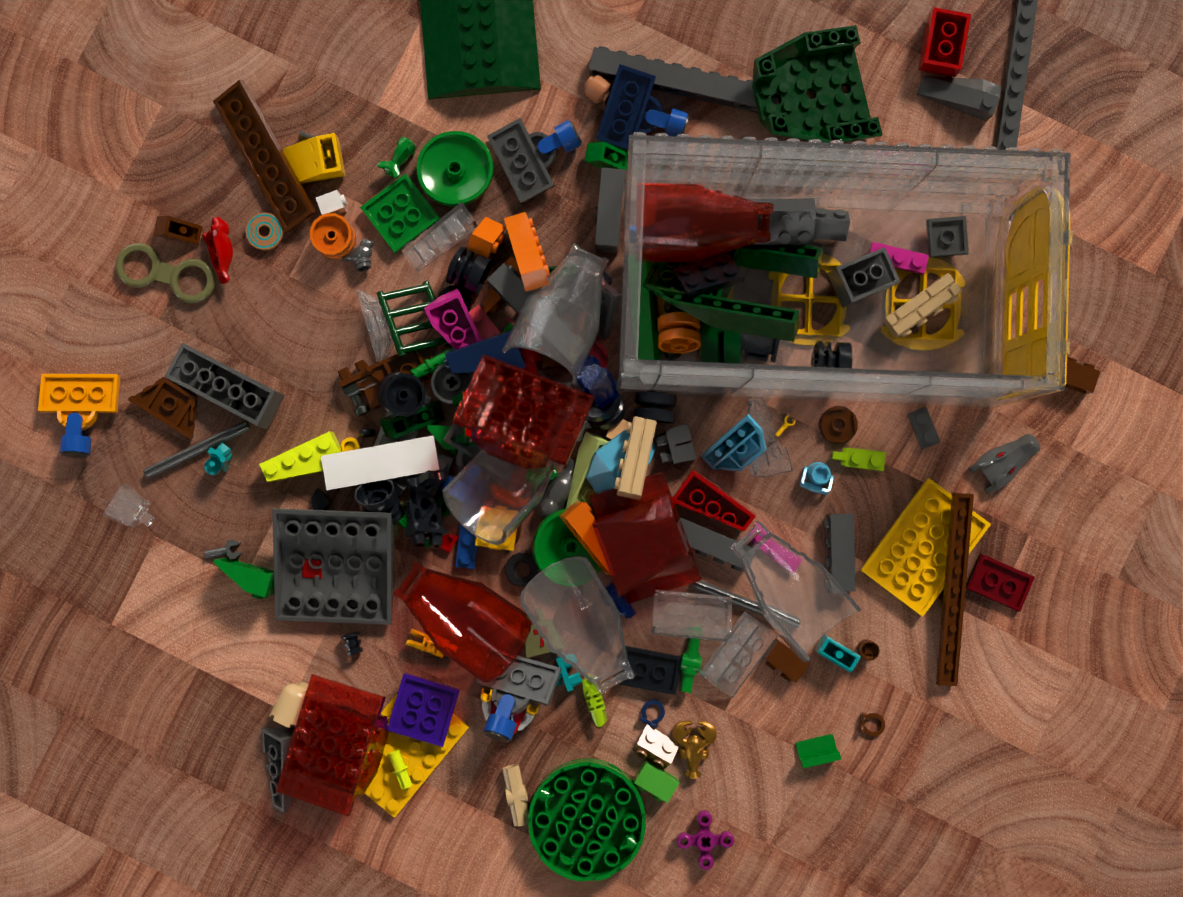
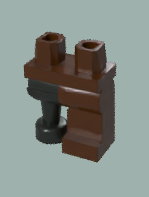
M360 360L354 364L358 371L354 375L351 374L348 367L338 371L341 380L339 384L344 394L350 397L354 403L356 417L370 412L368 405H363L360 395L365 393L371 409L375 410L381 407L377 398V387L380 382L365 370L368 367L365 360Z

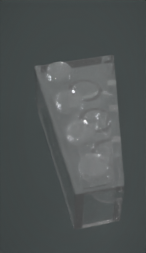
M460 202L428 230L423 231L417 239L408 242L404 246L402 253L418 273L472 234L478 227L477 223L464 204Z

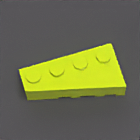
M329 431L259 465L267 482H276L323 472L321 456L342 451L335 433Z

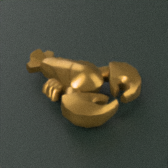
M680 721L672 729V737L684 747V749L678 748V754L680 759H687L689 769L684 772L685 776H689L690 779H697L702 774L697 770L700 759L707 760L710 749L704 750V748L714 743L717 731L711 723L698 721L697 725L705 728L704 731L701 728H697L704 740L697 735L690 736L686 740L685 737L690 734L693 728L690 727L688 730H685V727L692 725L693 721Z

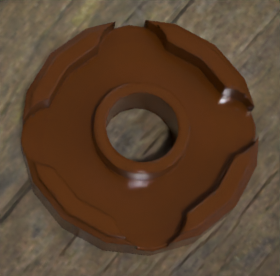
M845 406L828 408L819 419L821 435L831 443L841 444L848 442L857 432L858 421L856 415ZM837 419L843 422L841 430H836L833 426L834 421Z

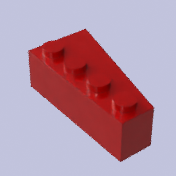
M695 469L690 472L670 500V502L694 510L744 532L756 517L754 512Z

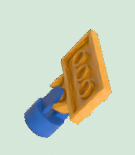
M41 374L38 411L41 413H57L58 421L66 427V434L61 436L59 453L62 456L71 458H87L90 456L92 438L84 436V430L94 424L98 413H118L120 375Z

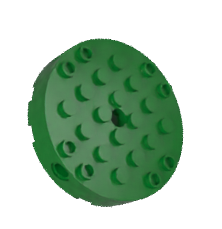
M582 758L565 762L550 771L542 779L534 792L528 815L529 835L539 858L558 875L579 882L607 879L627 867L635 858L642 845L646 830V816L641 794L633 780L623 770L609 762L593 758ZM585 816H590L592 818V822L584 823L582 822V818Z

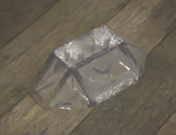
M358 289L356 293L377 362L388 358L394 347V342L378 299Z

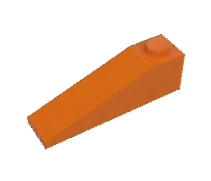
M576 501L559 517L604 574L613 576L615 573L595 518L591 514L592 509L586 502Z

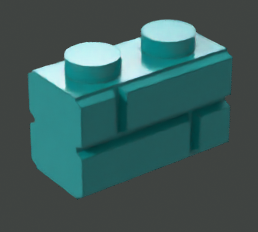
M823 634L814 649L815 652L852 673L861 657Z

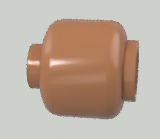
M600 75L589 77L583 86L585 96L595 104L608 101L612 87Z

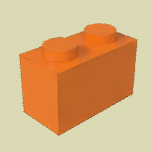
M485 217L471 234L467 250L489 258L492 253L495 254L497 252L499 244H503L506 238V234H504L506 226Z

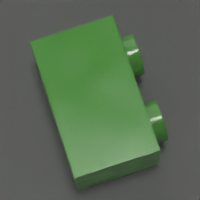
M646 759L633 779L637 789L644 793L646 791L653 794L652 797L661 803L662 801L668 803L679 785L678 778L656 767Z

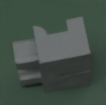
M688 424L667 429L664 433L655 436L657 446L668 444L669 451L660 453L662 464H677L696 460L692 442L675 446L691 441Z

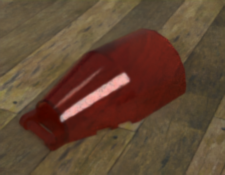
M637 183L635 262L696 263L756 243L769 242L771 238V233L769 232L770 219L774 205L768 202H755L735 195L731 197L722 194V191L719 190L714 192L705 189L704 186L699 184ZM758 214H763L761 231H758Z
M415 561L412 565V570L399 589H395L393 594L403 600L437 650L484 683L492 682L500 677L516 659L526 643L532 626L530 615L481 582L426 569ZM421 572L422 574L415 582L409 593L405 595V592L407 591L413 580L416 578L418 573Z

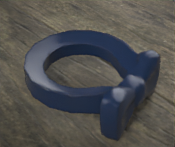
M657 700L647 701L642 707V716L639 717V720L657 728V723L663 719L665 714L664 706ZM656 704L660 707L661 714L658 718L650 721L647 719L646 709L649 705Z

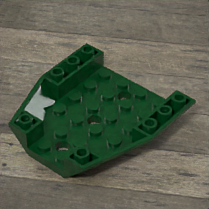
M857 25L804 32L754 60L752 80L754 98L760 123L771 135L827 145L883 136L879 118H871L857 62L855 48L861 44ZM842 85L847 87L848 94L841 91ZM806 91H811L814 99H809ZM771 96L778 98V105L771 101Z

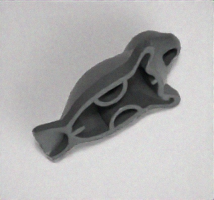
M568 458L565 469L558 473L557 478L548 483L542 494L533 498L535 503H540L538 510L541 520H544L551 513L565 508L571 489L575 460Z

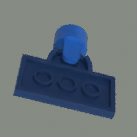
M619 64L596 139L632 151L638 133H649L657 127L666 129L665 137L679 141L682 140L689 115L674 108L671 115L663 113L659 101L650 95L656 76Z

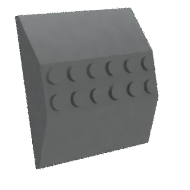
M272 509L275 620L392 624L395 543L391 513ZM305 559H309V565L314 569L322 567V579L319 578V575H315V578H302V566L305 563ZM311 560H322V564L314 566Z

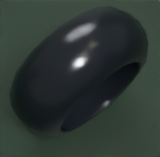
M361 429L358 434L360 437H374L376 430Z

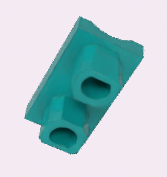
M223 443L216 450L211 447L207 451L210 459L204 464L205 471L209 475L218 474L222 468L224 472H227L229 470L228 462L233 457L231 449Z
M573 655L557 656L556 661L562 669L557 686L562 685L561 677H563L567 691H572L574 686L582 683L579 672L569 675L567 668L576 665Z

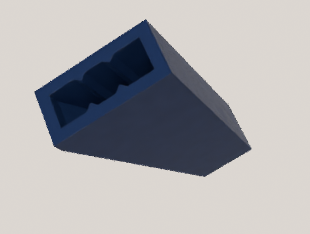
M513 329L447 352L445 354L446 358H444L447 369H451L452 373L515 370L526 367Z

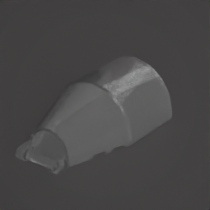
M573 243L568 256L550 273V277H547L549 285L535 289L526 298L502 351L506 353L510 348L520 347L544 354L568 369L573 376L572 384L577 383L599 332L603 272L609 261L605 257L602 259L579 248V245Z
M539 415L532 423L512 433L511 437L504 441L499 440L496 442V445L489 449L481 450L442 490L447 507L462 526L476 537L495 545L504 543L541 502L561 450L571 440L572 434L568 431L564 432L546 421L544 416ZM541 427L545 428L546 430L550 431V432L553 433L554 435L558 436L559 439L556 438L555 436L551 435L550 433L546 432V431L543 430Z
M757 521L753 525L754 528L741 540L734 542L730 548L741 562L762 616L802 662H808L811 659L807 655L810 648L831 628L861 609L821 563L813 561L805 553L792 548L789 543L772 534L763 523ZM759 534L762 538L745 551L743 548Z
M576 556L556 562L539 572L528 582L521 592L520 604L550 651L556 653L563 658L564 662L577 669V672L596 686L601 695L606 693L607 689L627 678L632 679L635 677V673L628 663L619 610L586 557ZM622 670H625L624 672L618 674L617 676H615V677H613V678H611V679L605 681L604 683H602V681H604L605 679H607V678H609V677H611V676L617 674L618 672H620V671H622Z

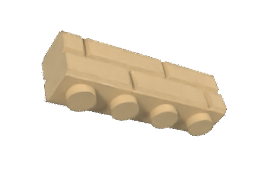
M947 273L885 317L883 322L895 338L899 336L904 338L912 332L910 328L914 325L920 327L927 322L926 317L932 313L935 316L944 310L942 306L948 302L951 305L958 300V294L962 290L955 283L952 276Z
M635 416L633 422H628L626 433L630 434L629 441H624L622 451L626 452L625 459H620L618 470L622 471L621 478H616L614 489H618V496L636 500L641 498L657 424L655 420Z

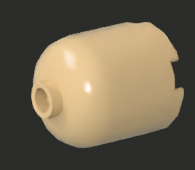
M300 681L299 684H288L282 689L269 717H272L273 721L290 728L291 725L298 727L297 731L304 732L315 709L317 696L310 690V685Z

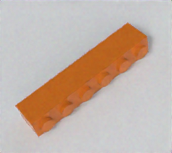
M526 212L504 218L525 291L549 285L547 277H550V272L532 218L528 219Z

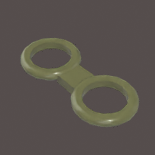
M142 243L126 246L120 251L116 259L115 268L117 275L124 284L130 287L142 288L149 286L154 281L171 285L172 291L177 298L186 303H199L206 300L215 288L216 278L212 268L200 259H187L181 261L177 266L166 264L160 261L158 253L152 247ZM133 252H146L152 260L151 272L140 280L129 278L124 269L127 257ZM189 267L201 268L207 277L205 289L194 296L186 295L179 286L181 273Z

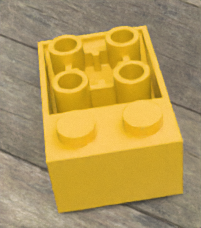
M335 133L315 136L283 148V153L301 184L346 176L340 141Z

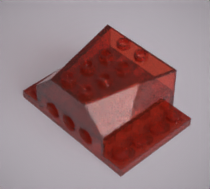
M483 355L452 423L471 430V440L488 455L521 468H546L549 460L566 466L595 396Z
M663 471L645 477L640 500L618 496V489L614 488L590 495L589 498L596 514L592 525L619 598L626 595L628 603H633L702 580Z
M312 674L276 792L345 816H350L356 795H362L366 792L376 776L388 738L387 716L381 714L386 697Z

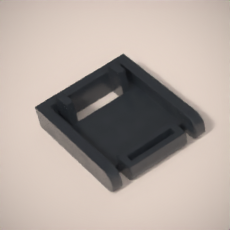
M741 333V354L743 349L745 350L744 357L768 361V356L772 355L771 362L775 363L780 340Z

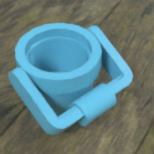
M815 462L808 467L804 466L800 486L809 491L827 495L831 490L834 476L831 475L830 469L826 464ZM828 483L827 489L821 487Z

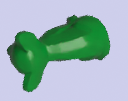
M401 137L398 140L391 161H381L377 164L378 168L384 169L387 175L398 178L400 175L399 166L404 164L410 155L416 153V145L406 137Z

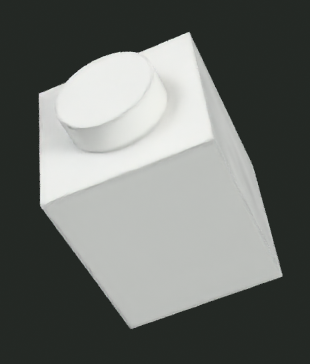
M338 190L316 197L322 215L326 213L340 215L347 212L345 207L348 205L344 194L341 195Z

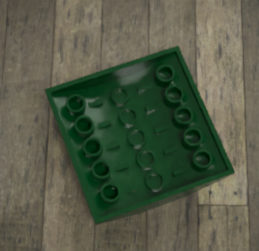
M420 0L429 100L541 90L533 0Z

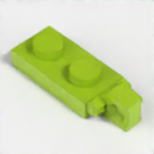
M842 448V452L833 451L831 454V459L841 460V465H844V467L884 471L886 452Z

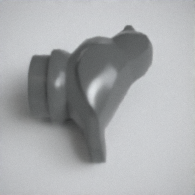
M363 239L349 256L343 257V261L354 262V267H356L358 272L369 270L371 268V248L374 242L369 239Z

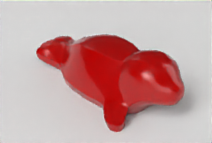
M214 217L211 230L203 233L202 238L207 244L211 262L221 284H227L230 281L228 269L233 257V248L228 237L230 228L225 220H222L220 217Z

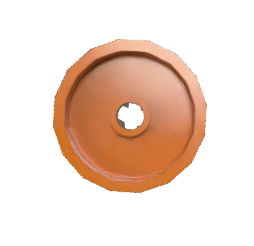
M326 213L314 220L310 228L312 245L329 259L339 260L347 257L356 245L354 228L343 216L336 213Z
M672 312L658 318V332L660 333L658 335V348L668 353H689L698 350L701 347L700 320L686 312Z

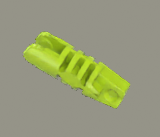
M591 676L582 680L583 692L589 713H591L596 727H601L607 722L606 707L595 677Z

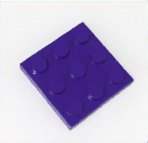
M404 673L387 731L443 747L460 689Z

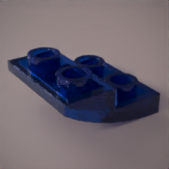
M610 581L603 587L605 597L609 601H613L617 612L621 616L630 619L637 613L613 581Z

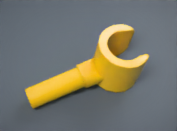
M790 415L785 416L783 424L775 433V436L779 437L788 426L794 425L796 419L789 424L787 423V418Z

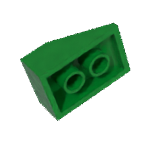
M229 558L214 559V564L245 592L251 593V597L263 599L275 594L273 570Z

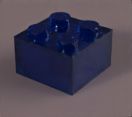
M585 352L572 362L568 368L579 386L602 410L619 396L616 390L618 385L611 378V373L605 367L602 368L600 366L599 360L595 356L590 357Z

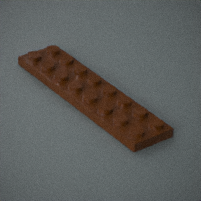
M238 80L217 97L213 103L284 232H291L314 215L316 210L244 80Z

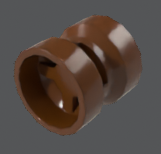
M864 639L858 643L857 653L862 658L871 661L878 657L880 649L875 642Z

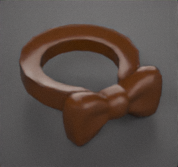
M861 713L858 729L860 733L865 732L870 736H878L884 731L885 721L881 715L877 713ZM872 717L878 718L881 722L880 729L876 732L869 731L864 726L865 720Z

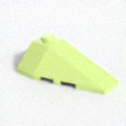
M586 431L578 449L566 508H569L576 501L586 502L589 505L596 496V492L588 482L586 475L589 472L594 452L608 443L610 439Z

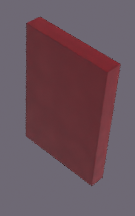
M980 554L966 589L1017 612H1021L1035 577L984 554Z

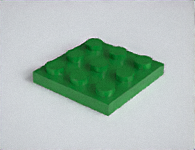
M406 173L360 207L395 254L441 220Z

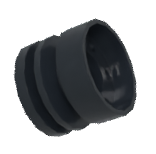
M461 246L449 264L446 283L453 284L455 281V287L458 288L465 281L464 290L477 296L485 284L493 260L478 255L474 261V252L469 250L467 253V247Z
M822 341L815 342L811 355V370L814 382H819L821 376L823 382H827L830 374H832L834 383L849 382L853 357L851 343L837 342L834 350H832L830 341H826L824 346Z
M387 479L360 484L355 490L354 497L360 512L391 513L393 524L402 516V507L391 480Z

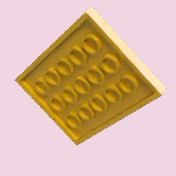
M930 478L926 479L859 569L922 617L944 589L952 495ZM972 511L969 554L991 525L974 511Z
M397 694L335 768L394 818L469 728L464 721L453 713L443 747L387 731ZM398 749L404 764L408 766L406 769L412 782V786L405 790L401 789L396 774L392 772L394 769L388 756L389 753Z

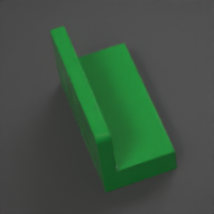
M833 734L795 743L800 765L803 769L841 760Z

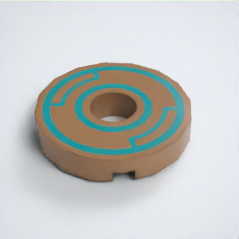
M266 212L257 213L251 217L245 229L246 238L249 243L262 251H269L278 247L285 233L277 217ZM268 227L270 229L269 234L265 237L261 236V229Z

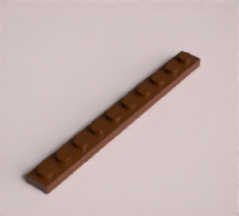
M952 492L936 684L939 686H957L974 499V494Z

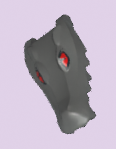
M1025 434L1016 441L988 450L968 469L971 473L981 469L991 485L984 489L986 494H989L1007 485L1027 461L1040 451L1041 446L1033 435Z

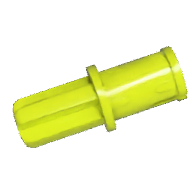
M395 750L389 753L388 756L394 769L392 772L396 774L401 789L405 790L412 786V782L406 769L408 766L404 764L400 750Z

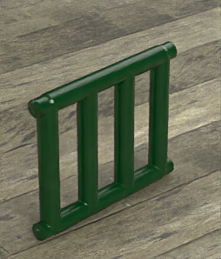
M424 281L422 285L387 293L378 291L376 293L400 358L406 356L405 353L445 344V346L450 345L441 335L438 338L403 346L400 335L433 327L430 321L396 328L393 319L425 311L424 308L436 300L429 281ZM422 292L426 293L429 301L391 311L387 300Z

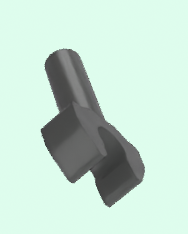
M228 540L225 547L206 550L205 557L211 558L227 555L229 559H236L242 552L234 553L231 548L241 544V542Z

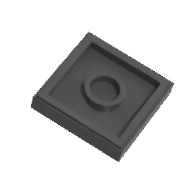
M966 216L926 220L929 258L969 254Z

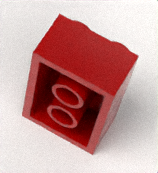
M936 7L932 9L927 19L918 70L956 77L962 69L971 14Z

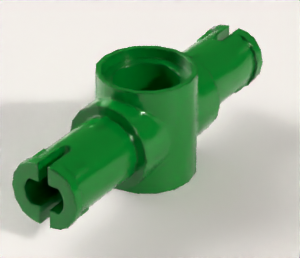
M690 633L687 650H685V653H682L680 666L681 673L683 674L680 689L682 692H692L694 676L700 672L702 656L698 652L701 635Z

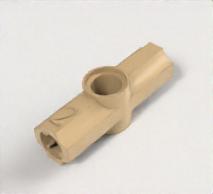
M512 764L503 767V774L506 783L507 803L511 808L514 826L519 827L528 824V797L526 787L523 785L519 764Z

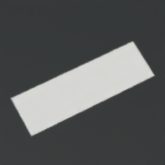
M434 435L321 456L326 490L425 473L428 470H439Z

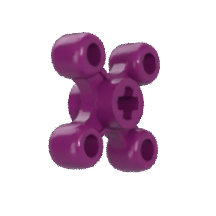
M701 810L697 814V822L700 825L699 831L694 835L686 832L679 833L676 837V843L681 849L697 846L701 851L698 858L700 868L710 870L714 864L710 854L711 849L716 845L730 848L734 844V836L729 831H723L720 834L712 833L710 831L712 815L707 810ZM703 816L708 817L705 821L701 820ZM703 837H705V839L708 837L709 842L706 843L704 841L702 843L701 839ZM729 837L728 841H723L724 838ZM684 838L687 839L685 843L680 842ZM704 860H709L708 863H703Z

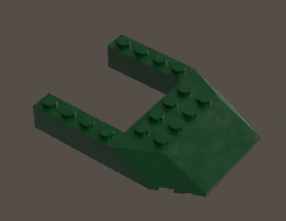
M702 231V235H690L685 251L660 248L643 283L645 289L713 328L794 342L799 329L800 310L729 299L728 295L732 286L688 299L673 276V269L729 254L738 269L742 266L751 269L755 268L770 272L817 278L821 268L822 248L807 245H735L734 234L715 231Z

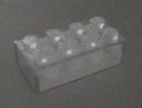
M665 590L654 591L650 634L728 642L731 635L732 597Z

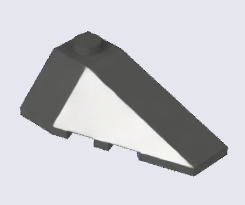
M923 76L917 95L987 122L996 110L1000 99L1001 86L984 79Z

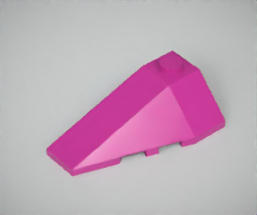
M458 289L438 297L424 308L432 327L454 349L481 340Z

